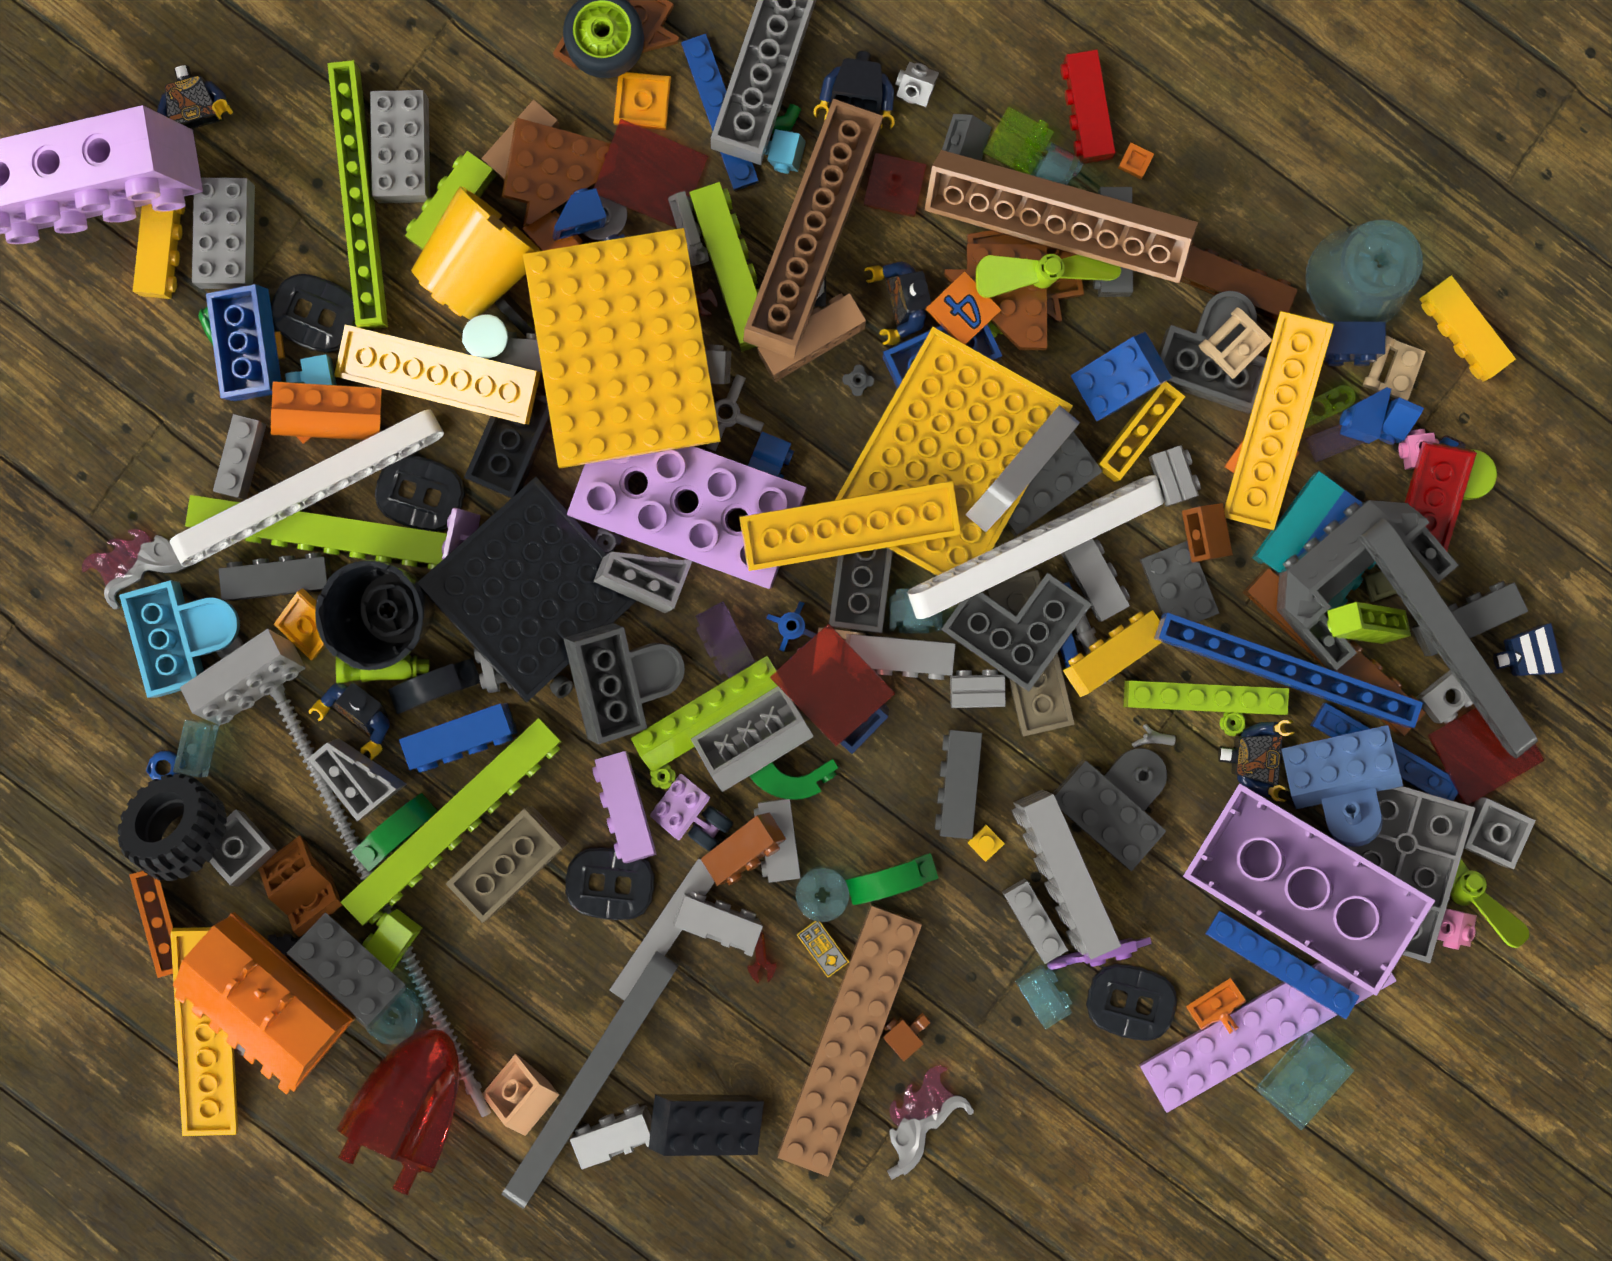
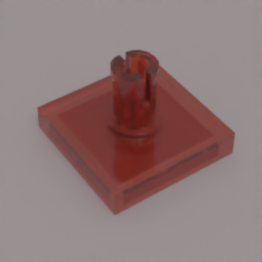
M875 153L863 206L915 217L927 164Z

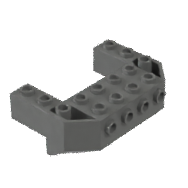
M1368 500L1358 505L1354 502L1343 511L1346 515L1339 522L1336 519L1323 529L1324 535L1319 539L1313 537L1303 546L1305 551L1298 557L1294 554L1283 563L1285 568L1279 572L1277 611L1329 670H1338L1357 652L1346 639L1332 636L1327 625L1328 618L1324 615L1331 608L1327 602L1375 562L1360 540V535L1380 518L1385 519L1392 525L1432 584L1439 583L1458 566L1456 561L1425 527L1430 522L1408 503Z

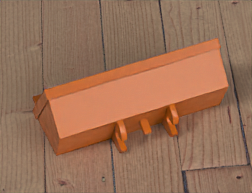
M235 912L213 925L181 962L177 978L173 983V987L176 988L175 998L182 1004L187 999L194 1004L192 1012L199 1019L204 1014L211 1019L209 1027L216 1034L221 1029L228 1034L226 1042L232 1048L236 1049L240 1044L246 1050L243 1057L248 1062L253 1064L257 1059L263 1065L261 1073L265 1077L271 1079L275 1075L281 1080L278 1088L286 1095L290 1090L296 1091L356 1018Z

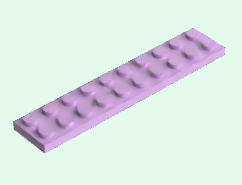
M1320 961L1311 966L1359 995L1360 997L1356 1004L1373 995ZM1392 973L1382 989L1396 982ZM1282 982L1233 1010L1230 1016L1239 1027L1236 1031L1233 1029V1033L1229 1034L1221 1021L1212 1023L1203 1030H1198L1144 1061L1139 1066L1167 1113L1337 1016V1014Z

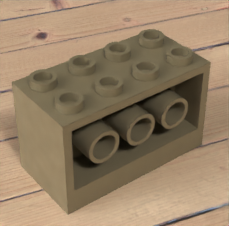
M533 806L524 808L446 885L484 923L495 915L569 843Z

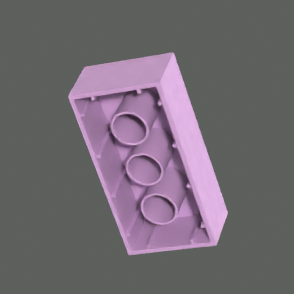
M1240 783L1183 875L1189 881L1376 996L1381 991L1436 901Z

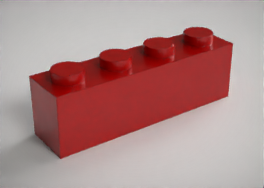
M1098 49L1067 54L1063 62L1064 64L1060 65L1062 80H1067L1068 89L1065 90V100L1067 106L1071 105L1072 115H1069V124L1071 131L1076 133L1077 141L1073 143L1075 156L1080 157L1081 164L1110 160L1115 154Z

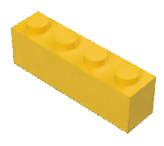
M152 204L142 206L133 292L139 296L172 299V292H175L177 288V279L174 276L175 266L179 265L180 260L177 245L178 240L182 238L183 232L180 217L181 214H184L185 207L173 211H155L152 209Z
M1452 275L1419 298L1424 312L1428 316H1433L1438 323V330L1443 336L1450 338L1454 344L1455 352L1461 358L1466 359L1470 364L1469 369L1477 379H1481L1484 382L1516 360Z
M1167 381L1154 388L1096 462L1103 471L1102 473L1113 482L1121 480L1185 396Z
M1153 610L1146 614L1142 611L1138 612L1128 619L1131 624L1125 628L1122 624L1108 633L1110 635L1108 640L1104 642L1102 638L1088 647L1090 649L1089 653L1084 656L1082 653H1079L1068 661L1070 666L1064 669L1063 672L1080 697L1091 693L1162 643L1154 639L1160 620Z

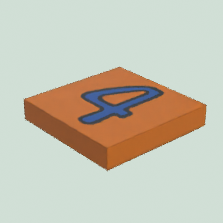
M965 271L926 308L931 316L954 339L965 345L1001 311L991 298H984L978 293L976 283Z

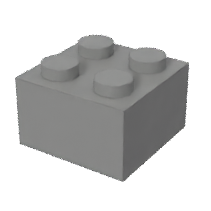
M1477 797L1473 805L1475 811L1464 849L1503 867L1514 869L1536 820L1488 798Z
M236 809L227 817V823L224 824L226 827L225 837H221L220 841H222L219 850L216 849L212 854L214 857L209 862L229 885L239 887L278 850L244 812Z

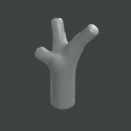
M1144 724L1143 728L1148 734H1144L1143 738L1132 743L1134 748L1150 743L1174 746L1175 736L1158 733L1147 724Z

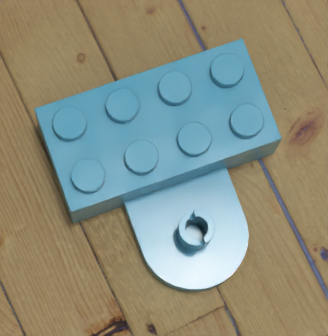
M170 580L119 595L147 698H157L181 691V686L204 671L200 656L227 648L234 642L239 633V616L231 604L218 598H204L185 603L180 582Z

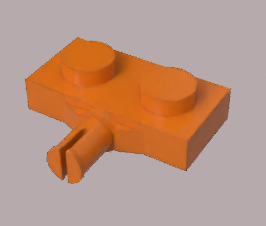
M1229 978L1187 1005L1186 1009L1201 1030L1212 1023L1221 1021L1229 1034H1231L1233 1029L1236 1031L1239 1027L1230 1015L1234 1009L1244 1004L1246 1000L1232 979Z

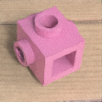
M1425 429L1412 430L1405 440L1399 443V456L1401 459H1404L1405 470L1415 469L1423 441L1439 444L1438 439H1435L1434 433H1425Z
M1446 908L1437 940L1444 941L1443 946L1459 950L1460 945L1470 947L1476 933L1475 922L1477 915Z

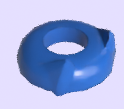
M160 751L150 758L146 768V772L152 780H160L161 776H164L157 771V764L160 761L167 760L171 765V770L166 775L181 774L182 762L175 753Z

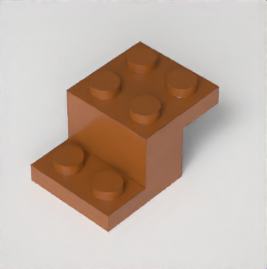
M298 836L274 854L258 869L268 898L288 915L292 930L299 937L304 935L324 913L331 915L343 905L332 875L312 857L307 841L301 836Z

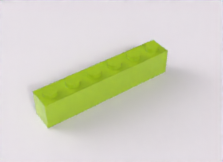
M766 656L635 735L631 740L642 760L651 772H654L695 747L691 739L780 684L783 685L786 691L788 689L772 662Z
M1125 681L1123 707L1288 715L1289 688Z

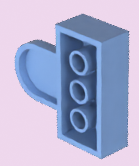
M1388 725L1281 749L1291 797L1296 809L1322 804L1330 834L1336 841L1346 846H1363L1378 836L1382 828L1383 819L1377 792L1403 786Z

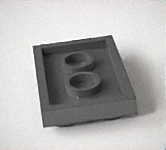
M1188 541L1140 559L1161 615L1170 613L1193 622H1199L1219 614L1200 563L1191 562Z

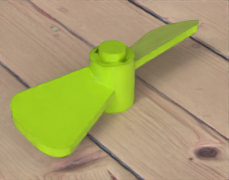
M1047 254L1040 260L988 255L981 259L976 267V289L982 297L991 298L1032 284L1038 288H1048L1059 278L1113 281L1120 276L1121 267L1082 255L1061 259L1055 254Z
M1460 859L1450 893L1452 900L1462 906L1474 903L1508 946L1518 948L1523 945L1530 935L1527 926L1485 893L1487 884L1483 875L1477 871H1469L1463 860Z

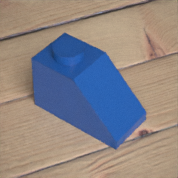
M587 188L579 189L570 196L554 226V241L605 226L607 217L596 188L591 190Z
M1386 387L1344 410L1339 422L1342 425L1340 434L1368 444L1379 439L1391 388Z
M1400 397L1389 402L1379 440L1390 445L1404 441L1424 408Z

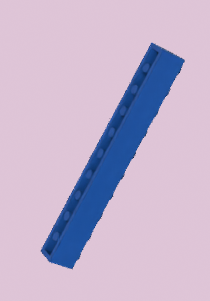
M1170 613L1162 614L1154 637L1155 640L1405 728H1415L1423 702Z

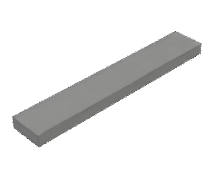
M700 858L693 865L609 991L624 1001L655 952L658 951L665 956L682 931V929L675 927L673 922L684 893L690 895L691 891L706 895L714 884L713 878Z

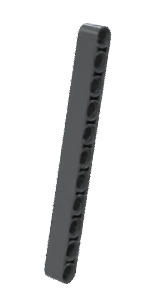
M1380 518L1360 535V540L1502 746L1512 757L1519 758L1538 742L1536 735L1395 529L1388 521Z
M658 951L655 952L501 1194L522 1209L525 1208L679 965Z

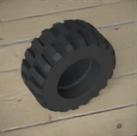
M185 774L161 776L160 780L154 779L148 782L149 785L147 787H141L137 791L136 797L129 800L127 810L123 811L120 817L122 823L118 824V834L120 835L118 836V842L123 855L146 874L158 880L173 881L177 880L178 877L182 879L190 876L192 871H199L203 868L202 865L206 861L209 862L214 857L212 854L216 849L219 850L222 841H220L221 837H225L226 827L224 824L227 823V815L223 802L219 800V797L196 778L190 775L186 776ZM183 815L178 827L168 837L162 839L167 827L176 818Z

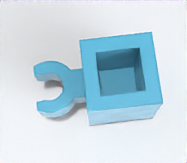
M775 129L773 139L769 141L765 152L768 155L767 160L774 167L775 171L788 174L790 171L798 172L806 141L798 133Z
M327 354L300 359L302 371L285 374L286 382L337 385L332 358Z

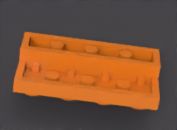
M273 382L271 435L366 440L380 433L381 388Z

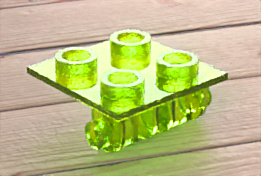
M1008 106L983 153L1018 172L1030 175L1054 131L1047 128V122L1043 120L1036 122Z

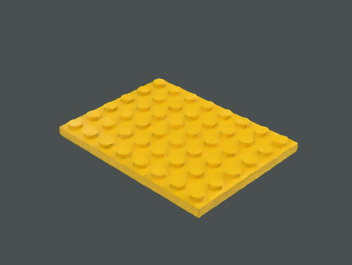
M684 228L523 254L559 468L721 442Z
M932 327L835 500L953 481L961 535L887 547L938 576L993 549L1026 488L987 532L968 518L966 513L999 477L1055 409L1060 405L1069 413L1073 405Z

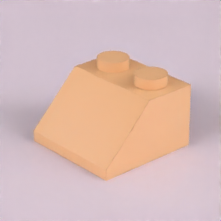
M517 1054L511 1058L482 1093L484 1099L502 1123L524 1136L528 1134L559 1096L550 1082Z

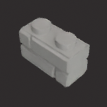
M1182 445L1148 457L1153 473L1158 477L1165 500V507L1199 495L1197 490H1200L1201 487L1198 477L1192 475L1189 465H1192L1191 456L1188 450L1183 451Z
M972 670L956 671V676H950L951 708L1005 707V676L998 675V670H982V675L972 676Z

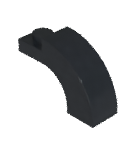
M473 658L405 681L388 689L396 713L400 714L446 695L480 684V678Z

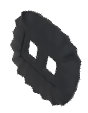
M309 274L292 275L280 284L273 297L271 311L274 328L277 332H281L282 336L301 347L323 353L339 351L345 325L356 327L352 293L318 276ZM300 299L312 303L311 310L306 318L294 313ZM324 309L336 313V318L330 328L318 323Z
M412 455L383 468L375 489L377 507L385 517L408 528L433 532L448 529L447 520L452 512V508L461 509L465 497L463 480L455 470L434 460ZM404 480L416 483L415 493L411 499L399 495V490ZM429 488L441 492V497L436 507L424 503V498Z
M587 848L577 853L568 865L565 878V894L569 904L580 914L605 920H631L644 914L652 903L655 874L650 862L645 858L630 863H623L622 858H617L614 848ZM592 873L605 876L603 891L589 889V879ZM618 876L631 879L629 894L616 893L615 884Z
M1114 963L1102 967L1093 977L1088 990L1086 1006L1089 1018L1097 1027L1120 1037L1150 1041L1161 1037L1170 1028L1175 1016L1177 996L1174 986L1166 977L1142 967ZM1115 989L1127 992V999L1123 1008L1110 1004L1112 992ZM1140 996L1153 1000L1151 1012L1148 1015L1136 1012V1005Z

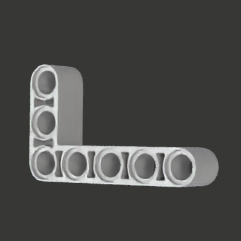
M1059 405L993 484L971 507L966 516L987 532L1018 498L1080 422Z

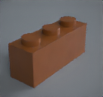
M770 812L760 814L702 857L701 861L717 886L725 883L731 886L742 879L741 873L745 870L751 871L761 864L760 859L765 855L769 857L779 851V845L786 840V837Z

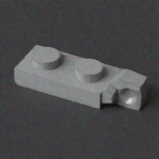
M685 191L670 196L668 201L677 229L684 228L691 266L708 262L707 248L702 246L699 238L701 237L700 227L694 221L692 215L693 204L691 199L686 196Z

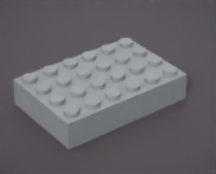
M1403 786L1378 791L1377 797L1383 819L1380 833L1373 841L1366 845L1346 847L1436 900L1403 953L1404 956L1430 963L1475 807Z
M1040 790L1013 802L1015 809L1012 810L1015 820L1017 824H1020L1026 830V833L1022 834L1028 848L1037 855L1036 858H1033L1039 873H1042L1048 879L1044 883L1047 892L1053 900L1055 899L1058 902L1059 906L1055 907L1061 922L1063 921L1070 929L1066 931L1071 945L1082 955H1087L1091 960L1121 947L1054 794Z

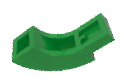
M832 758L806 775L789 776L781 772L771 762L751 774L750 778L762 790L773 796L783 799H804L822 792L817 781L821 780L825 783L835 777V770L838 769V766Z
M420 793L372 831L352 853L370 872L399 845L418 831L438 811L423 793Z
M928 853L893 866L862 873L845 881L852 904L857 905L923 886L925 883L938 879V874L932 855Z

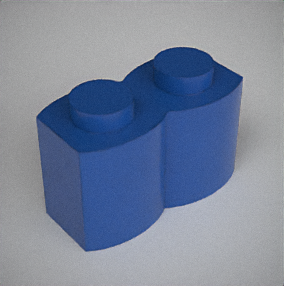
M762 432L748 466L783 479L784 475L780 474L783 464L789 465L794 453L793 450H790L791 443Z

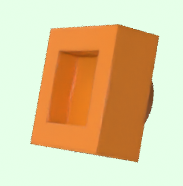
M1130 143L1118 169L1142 179L1154 153Z

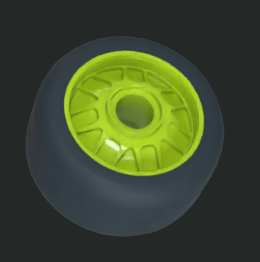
M578 0L566 15L563 26L564 43L571 60L584 73L597 78H613L629 71L639 60L644 47V30L639 14L627 0ZM602 29L610 30L609 34L605 37L596 35Z

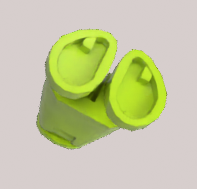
M408 654L403 660L392 666L378 670H362L351 667L336 657L337 684H345L360 680L361 682L412 679L417 677V674L428 673L430 663L429 659H418L417 655H414L412 658Z

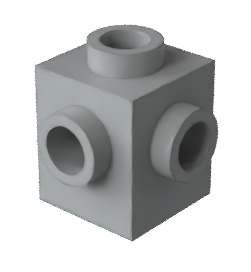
M909 62L906 70H900L895 85L900 86L897 97L903 98L908 103H916L926 107L939 72L928 69L923 64Z

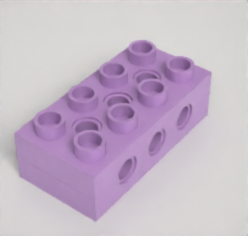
M143 105L0 139V234H5L6 242L9 244L36 242L40 239L38 230L54 226V230L57 233L81 232L88 228L87 218L103 215V220L106 222L133 220L136 218L135 207L152 204V209L155 211L178 210L185 207L184 196L203 192L193 130Z
M691 446L585 464L567 515L771 589L780 566L748 571L742 531L735 532L729 527L728 516L736 509H744L748 515L802 506L808 489ZM644 473L648 480V486L643 493L635 495L629 490L628 481L633 474ZM685 491H694L698 496V506L691 513L682 512L678 506V498Z

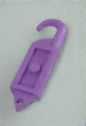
M1150 937L1135 940L1128 938L1119 941L1121 947L1092 960L1085 954L1082 955L1080 952L1056 957L1048 962L1047 967L1053 970L1079 962L1098 966L1105 964V959L1116 957V960L1132 957V952H1136L1138 948L1152 943Z

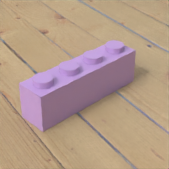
M623 751L596 759V767L592 768L596 782H601L603 792L599 794L603 808L608 807L610 818H607V824L610 833H615L618 843L614 844L617 858H622L623 863H630L657 855L629 754Z

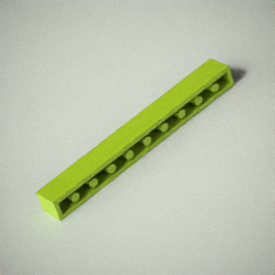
M354 60L327 63L355 323L357 327L366 330L388 328L375 202L372 197V174L361 72Z
M190 495L185 526L191 528L241 502ZM298 511L245 538V541L261 544L262 539L272 540L271 545L287 548L288 543L298 544L297 549L313 551L314 547L324 548L323 553L339 555L340 551L350 552L349 557L365 559L366 555L376 556L375 561L391 563L392 559L402 560L401 565L417 567L419 562L428 564V569H433L442 561V545L446 540L447 534Z
M538 718L346 896L341 903L362 926L368 922L373 925L384 914L381 910L388 903L393 906L404 896L401 891L407 885L412 888L423 878L420 873L424 869L429 867L432 870L442 861L443 858L440 855L447 848L452 851L463 841L460 836L467 829L471 833L482 823L479 819L487 811L491 815L500 807L502 803L499 800L506 793L509 796L515 793L522 786L519 781L525 775L529 778L532 777L541 768L538 764L545 757L550 760L559 752L560 747L558 745L562 741Z

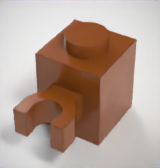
M923 1012L910 1024L902 1016L898 1020L894 1017L884 1025L883 1029L885 1031L882 1033V1037L898 1056L905 1061L924 1044L918 1033L930 1024V1020Z

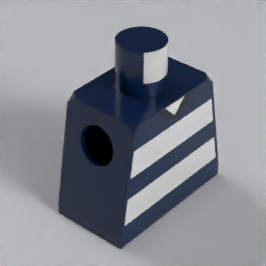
M1551 623L1535 626L1505 639L1504 646L1506 651L1493 655L1496 668L1510 667L1513 676L1563 673Z

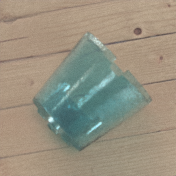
M1374 220L1342 228L1331 233L1314 249L1306 268V289L1316 307L1315 309L1327 321L1388 322L1402 309L1420 277L1423 266L1420 244L1410 230L1390 220ZM1375 259L1379 260V264H1381L1382 267L1378 268V267H1377L1378 262H1377V261H1374V260H1375Z

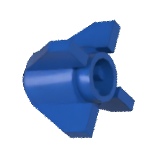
M799 601L795 612L786 613L781 618L768 614L766 618L778 624L779 632L784 637L779 648L780 651L784 652L788 641L795 640L802 634L813 639L817 636V634L805 629V622L800 616L804 606L803 602ZM788 622H796V629L789 631L786 627Z

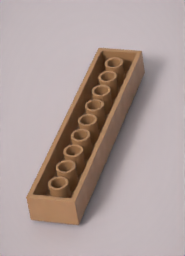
M833 99L746 323L744 342L792 359L795 358L880 133L883 120L882 115Z
M944 150L940 151L932 165L925 211L1176 283H1180L1198 225L1196 221Z
M870 904L778 1150L779 1159L824 1176H829L922 924L920 921L878 905Z

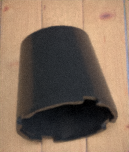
M373 560L354 562L337 570L328 578L321 594H319L315 610L317 630L326 648L332 655L349 664V666L362 670L383 669L403 660L427 633L434 618V603L417 583L421 578L404 569ZM394 606L395 612H389L388 607Z

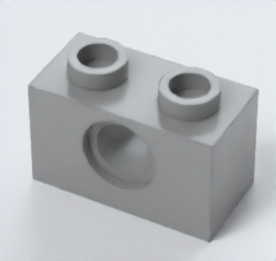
M1450 670L1416 696L1420 702H1423L1422 708L1434 723L1444 722L1447 724L1458 716L1456 711L1461 707H1469L1473 704ZM1449 689L1455 693V699L1452 703H1448L1445 698V694Z

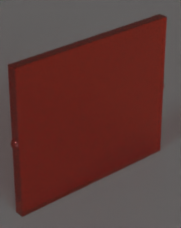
M620 119L608 152L604 155L605 160L594 189L596 188L598 195L677 228L668 198L676 193L685 191L686 196L691 199L689 192L696 189L708 156Z
M829 623L802 648H798L797 652L770 676L775 684L835 746L840 744L863 722H867L868 718L895 694Z
M1477 708L1470 710L1428 734L1433 747L1445 767V771L1450 776L1465 805H1469L1544 761L1536 744L1519 758L1512 757L1502 746Z

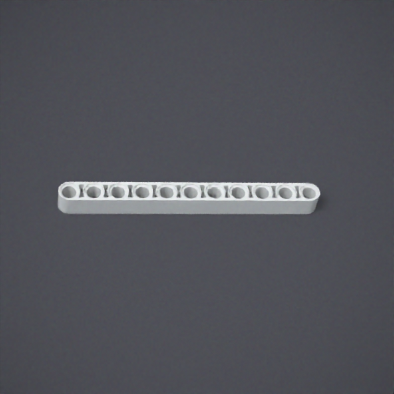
M432 410L419 412L177 534L170 540V544L181 566H191L438 441L443 437L444 432Z
M1151 475L1140 478L911 588L907 594L915 617L917 619H924L933 616L1162 505L1165 500L1158 477Z

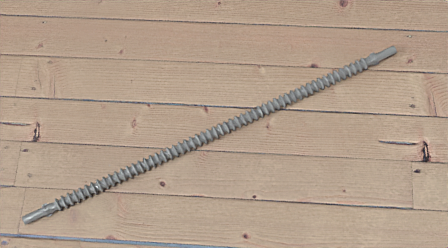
M280 685L269 695L276 701L277 705L275 707L280 708L279 715L284 716L282 721L287 722L286 729L291 730L289 735L294 736L292 742L297 743L296 749L301 750L299 756L304 757L302 762L307 763L306 770L311 771L309 776L314 777L313 783L318 785L316 790L321 791L319 796L324 797L325 801H323V804L328 805L326 810L331 811L330 818L335 819L333 824L338 825L336 831H340L342 833L340 838L345 839L343 845H347V852L352 853L359 845L357 842L359 837L354 836L355 830L350 828L352 823L347 822L348 816L343 814L345 809H341L340 805L342 803L336 800L338 796L333 794L334 791L308 760L314 754L315 748L310 747V740H306L308 734L303 733L304 727L299 725L301 720L296 719L298 714L293 713L294 706L289 705L291 700H287L284 693L285 688L283 685ZM352 853L350 859L355 860L353 865L358 866L357 873H361L360 879L365 880L373 871L369 872ZM387 904L381 911L389 914L392 912L391 908L393 906ZM410 946L401 962L406 963L405 969L410 971L408 976L413 977L411 982L416 983L415 990L420 991L418 996L423 997L422 1004H426L425 1010L430 1011L428 1017H432L434 1019L432 1024L437 1025L435 1031H439V1038L444 1039L442 1045L447 1046L446 1052H450L449 1059H453L454 1063L452 1065L458 1068L456 1073L461 1074L459 1079L464 1081L467 1095H471L481 1117L487 1116L491 1111L480 1090L482 1086L474 1078V1070L471 1071L469 1069L471 1064L466 1063L468 1057H464V1050L459 1049L461 1043H457V1036L452 1035L454 1029L449 1028L451 1023L446 1022L447 1015L443 1016L442 1012L444 1009L439 1008L440 1001L436 1002L435 998L437 995L432 994L433 988L428 986L430 981L425 980L427 974H422L423 967L418 966L420 960H415L416 953L411 952L413 947Z

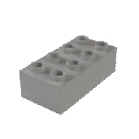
M423 90L370 91L372 197L378 203L425 202L430 197L429 98Z
M201 178L203 192L194 194L192 283L200 289H233L253 285L255 185L247 178Z
M266 629L185 683L180 689L193 714L220 726L230 722L233 716L242 710L251 708L263 696L273 693L284 682L296 678L298 673L306 667L293 642Z
M780 684L696 735L691 740L711 777L723 792L814 736L787 691Z

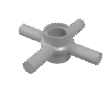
M737 374L727 398L720 399L714 403L720 440L725 427H731L736 423L760 433L764 426L763 422L740 413L736 401L746 378ZM727 406L733 409L731 418L722 419L719 417L718 413L722 407ZM719 442L709 443L706 448L716 451Z

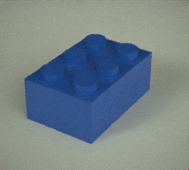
M1146 332L1133 336L1071 375L1096 421L1110 416L1172 378Z

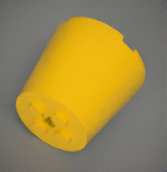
M460 186L411 271L419 280V284L429 292H432L431 296L443 306L446 303L455 314L471 320L482 315L526 275L523 254L542 250L516 226L511 230L499 220L502 215L463 186Z

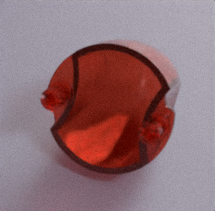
M436 1028L421 1030L393 1048L362 1084L336 1129L347 1137L346 1143L338 1156L339 1159L354 1165L361 1146H364L392 1160L401 1162L403 1168L392 1188L402 1194L409 1195L418 1172L433 1173L446 1142L454 1115L459 1087V1058L456 1046L446 1032Z

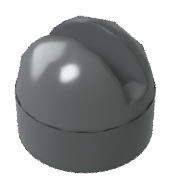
M557 675L553 678L554 681L550 682V690L556 697L564 698L571 692L573 682L564 675Z

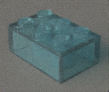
M1309 1031L1298 1039L1255 1090L1296 1127L1302 1130L1354 1070L1316 1035Z

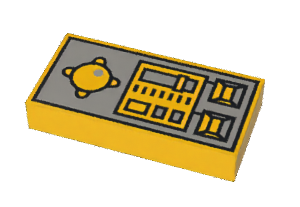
M816 919L797 933L798 938L827 978L849 963V960L819 919Z

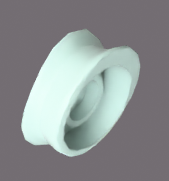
M480 315L467 322L463 330L462 342L471 355L480 358H492L502 353L506 348L508 331L498 317Z

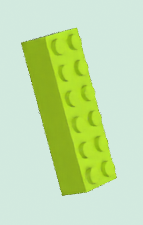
M720 182L690 191L693 208L741 352L757 347L744 342L743 338L746 323L760 289L756 290L754 286L758 282L753 264L747 265L746 262L749 259V252L744 238L740 240L738 238L741 231L736 213L730 214L729 211L733 208L728 189H722Z

